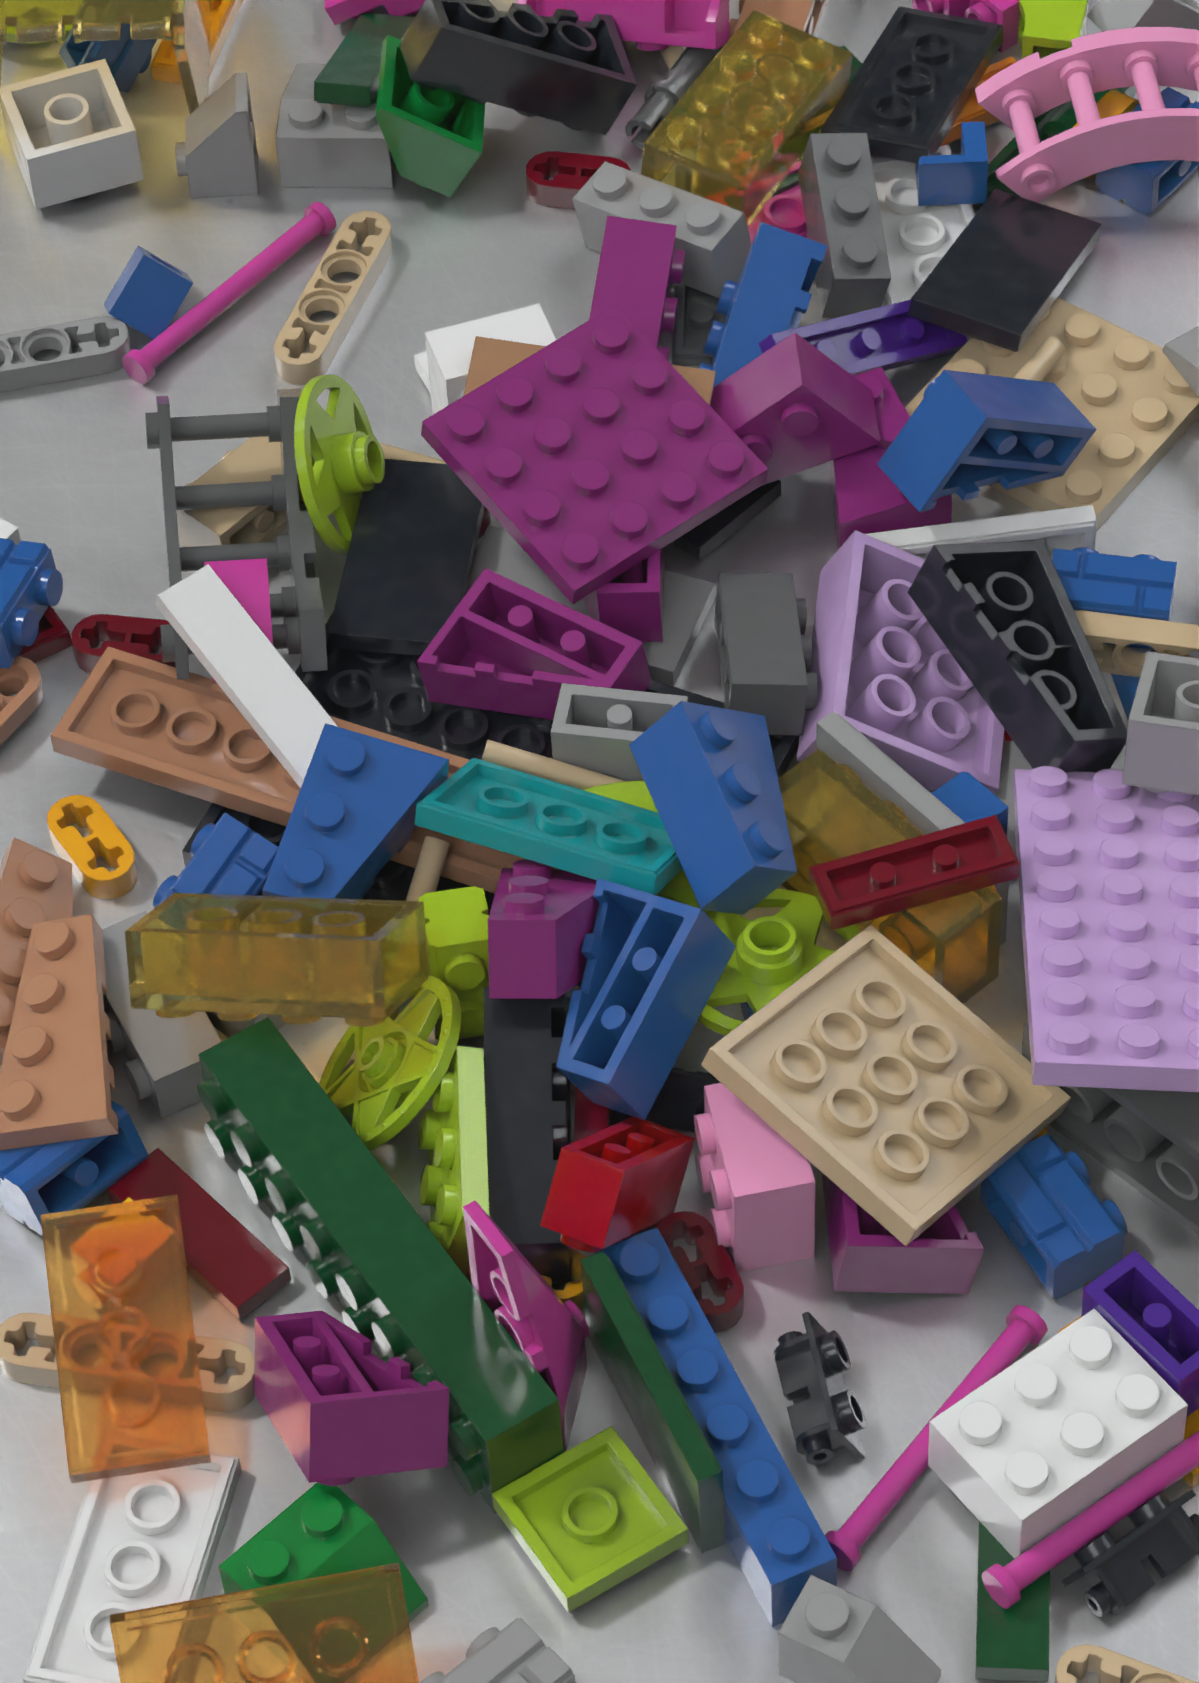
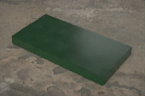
M601 1251L581 1259L585 1319L590 1331L588 1338L701 1554L724 1545L726 1534L723 1470L608 1254L605 1255Z

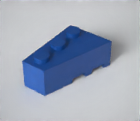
M763 222L760 223L737 282L726 279L715 312L725 317L723 323L713 321L702 354L711 356L712 360L710 365L701 362L699 369L716 371L714 387L762 355L763 353L758 343L770 334L799 327L802 314L806 313L812 296L809 290L823 262L828 245Z
M943 370L940 376L936 377L924 391L923 400L877 465L918 512L934 509L937 503L935 498L956 493L962 501L978 497L981 491L978 487L999 482L1006 490L1063 476L1097 429L1054 383Z
M680 701L629 744L700 909L744 915L797 872L765 715Z
M325 723L263 888L264 924L327 942L374 885L375 877L396 851L400 853L411 840L412 832L417 827V825H414L416 805L448 779L449 759Z
M597 878L593 895L599 902L593 933L585 934L581 953L587 958L581 989L573 990L556 1068L592 1103L645 1120L736 946L700 908Z

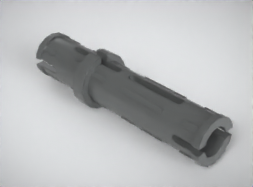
M726 44L716 50L686 47L664 78L659 80L657 84L655 82L651 84L644 96L645 103L625 127L627 137L632 136L639 126L642 127L631 140L635 146L645 150L656 147L661 138L663 122L687 112L689 108L688 100L720 57L726 52Z

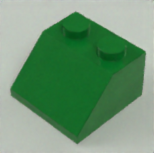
M387 35L382 43L376 119L400 176L413 181L420 187L429 188L447 197H451L482 154L485 103H477L464 95L439 88L436 90L427 89L415 81H411L400 48L401 40Z
M318 1482L219 1565L227 1608L307 1683H341L429 1606L428 1598L375 1520L338 1486H328Z

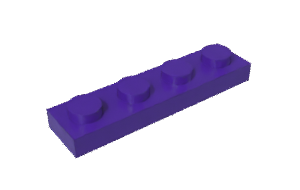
M910 299L773 333L758 344L762 353L796 332L851 375H856L882 367L883 371L953 354L958 352L968 340L966 335L909 316Z

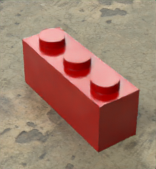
M631 1117L562 1147L540 1226L560 1233V1241L571 1248L584 1252H599L600 1249H605L662 1220L675 1211L695 1138L647 1120Z

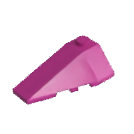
M474 1200L463 1206L472 1286L559 1399L563 1449L566 1452L587 1371L585 1338L590 1336L588 1324L579 1308L571 1300L562 1303L543 1277Z

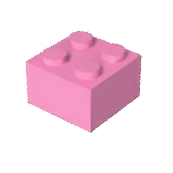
M722 1083L704 1086L705 1113L694 1115L695 1132L700 1153L695 1154V1164L702 1193L711 1192L715 1208L710 1209V1222L714 1228L718 1246L728 1247L731 1260L738 1272L815 1257V1178L810 1161Z

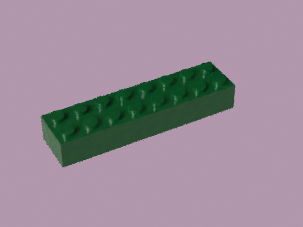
M268 1017L198 1054L203 1082L197 1085V1092L202 1104L210 1115L211 1120L204 1124V1128L211 1145L221 1158L224 1159L231 1155L240 1167L238 1169V1176L246 1193L256 1205L265 1201L274 1213L272 1222L281 1241L290 1251H294L297 1248L301 1250L309 1261L306 1267L319 1293L325 1299L334 1295L343 1307L342 1318L345 1325L372 1341V1348L384 1362L388 1363V1359L398 1356L409 1363L410 1378L418 1383L427 1386L428 1382L437 1380L449 1388L448 1451L453 1457L451 1459L453 1472L469 1496L472 1497L479 1493L493 1513L496 1514L497 1512L493 1508L492 1493L564 1453L559 1399Z

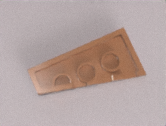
M15 837L5 850L0 865V1066L3 1061L32 925L38 922L73 917L72 863Z
M92 914L38 922L32 925L0 1070V1150L119 1134L117 1115L111 1107L110 1092L115 1090L114 1069L108 1062L106 1041L111 1039L110 1019L104 1012L103 995L107 993L103 930Z

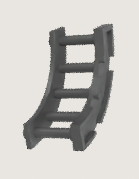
M301 388L278 389V405L267 406V412L170 418L168 396H156L157 412L145 413L147 449H159L169 588L182 580L181 572L198 571L204 567V562L267 558V567L278 566V572H290L291 587H281V593L270 594L271 619L283 618V624H272L273 646L276 649H287L288 655L299 654L303 672L328 670L325 613L319 577L315 578L314 562H316L314 527L304 501H299L297 481L299 480L295 461L294 424L297 404L302 392ZM268 437L269 443L280 442L282 474L271 475V481L175 486L172 442ZM273 505V511H285L287 535L276 536V542L179 547L177 511ZM171 624L160 625L163 662H175L177 680L190 679L188 655L194 653Z

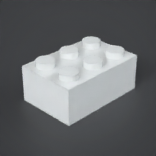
M1092 1309L929 1421L928 1466L1015 1559L1184 1441L1188 1404L1095 1309Z

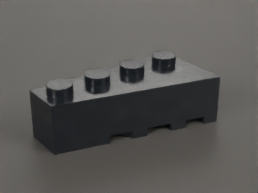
M425 0L400 43L410 79L422 87L431 90L439 88L464 95L477 103L484 104L489 102L514 109L526 117L539 116L560 122L576 131L585 129L606 135L637 86L612 15L596 13L592 21L588 22L578 20L579 17L573 10L556 9L552 17L535 14L532 7L525 4L512 3L507 12L497 10L489 0Z
M1043 540L933 545L909 588L908 594L1031 767L1034 769L1041 766H1052L1063 770L1065 773L1098 772L1103 769H1110L1126 745L1127 729Z
M484 987V1081L489 1217L540 1275L551 1278L552 1283L571 1282L569 1250L571 1247L560 1241V1233L540 1226L561 1148L571 1144L570 1080L556 1068L567 1019L565 993L557 999H490L489 987Z

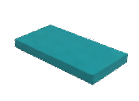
M477 758L467 762L416 805L414 825L594 880L600 878L653 895L659 893L683 870L658 812Z

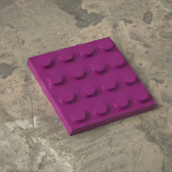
M613 305L422 421L421 436L572 604H575L766 483L768 468L616 305Z

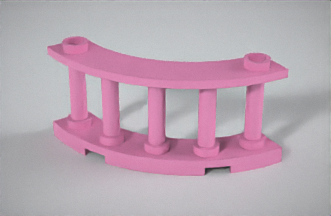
M1134 27L1108 30L1071 39V48L1050 54L1044 58H1040L1039 52H1036L1001 70L975 88L978 104L1014 131L1019 155L995 171L997 179L1022 198L1037 203L1076 181L1115 167L1158 160L1199 162V109L1165 108L1159 86L1178 87L1199 92V30ZM1135 86L1142 111L1100 119L1093 93ZM1072 101L1078 126L1040 142L1034 118L1052 108Z

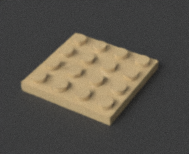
M1057 297L1018 352L971 337L930 382L940 376L943 370L1014 378L1047 337L1059 339L1064 344L1066 351L1042 381L1054 383L1097 430L1063 476L1006 490L999 482L988 486L1040 512L1093 505L1097 519V532L1199 418V397L1163 353L1162 347ZM930 382L905 407L910 417L923 400L924 391Z
M871 924L710 1047L701 1063V1066L905 1246L910 1244L1062 1114L1071 1099L1059 1086L1033 1085L1032 1068L1029 1060Z

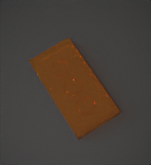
M171 1195L40 1215L68 1472L71 1483L210 1463L211 1455L178 1196Z
M399 1563L110 1615V1628L120 1683H419Z

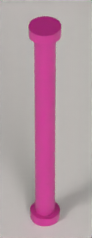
M313 202L304 210V218L140 351L137 349L130 350L122 357V365L127 374L137 383L146 384L155 376L154 369L234 303L318 235L327 236L336 228V220L329 208L321 202Z
M1016 1305L1006 1316V1329L929 1421L1011 1366L1029 1344H1038L1048 1332L1047 1325L1040 1315L1029 1307ZM929 1421L837 1532L828 1531L825 1534L837 1557V1568L848 1572L853 1570L861 1560V1553L859 1551L928 1467Z
M1199 1431L1004 1567L994 1564L982 1573V1581L992 1599L1002 1608H1010L1021 1599L1020 1591L1198 1467Z

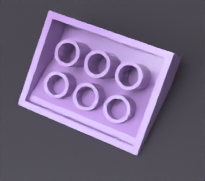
M855 530L820 571L812 633V661L809 672L816 673L817 703L813 710H805L803 732L799 736L796 761L817 769L816 722L834 711L927 790L935 791L953 777L965 771L995 794L999 790L1004 727L908 594V590L925 559Z

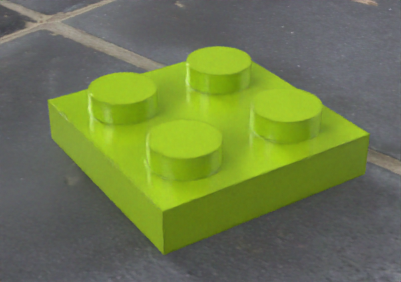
M612 1426L492 1493L493 1508L568 1613L689 1543L687 1526Z

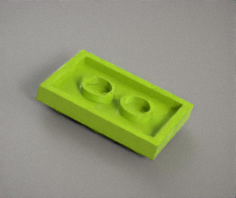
M457 1046L447 1072L433 1093V1109H424L420 1118L418 1145L419 1149L428 1150L429 1165L424 1166L421 1175L420 1203L421 1205L430 1206V1222L427 1221L425 1224L466 1276L470 1263L463 1206L476 1200L489 1215L483 1048Z

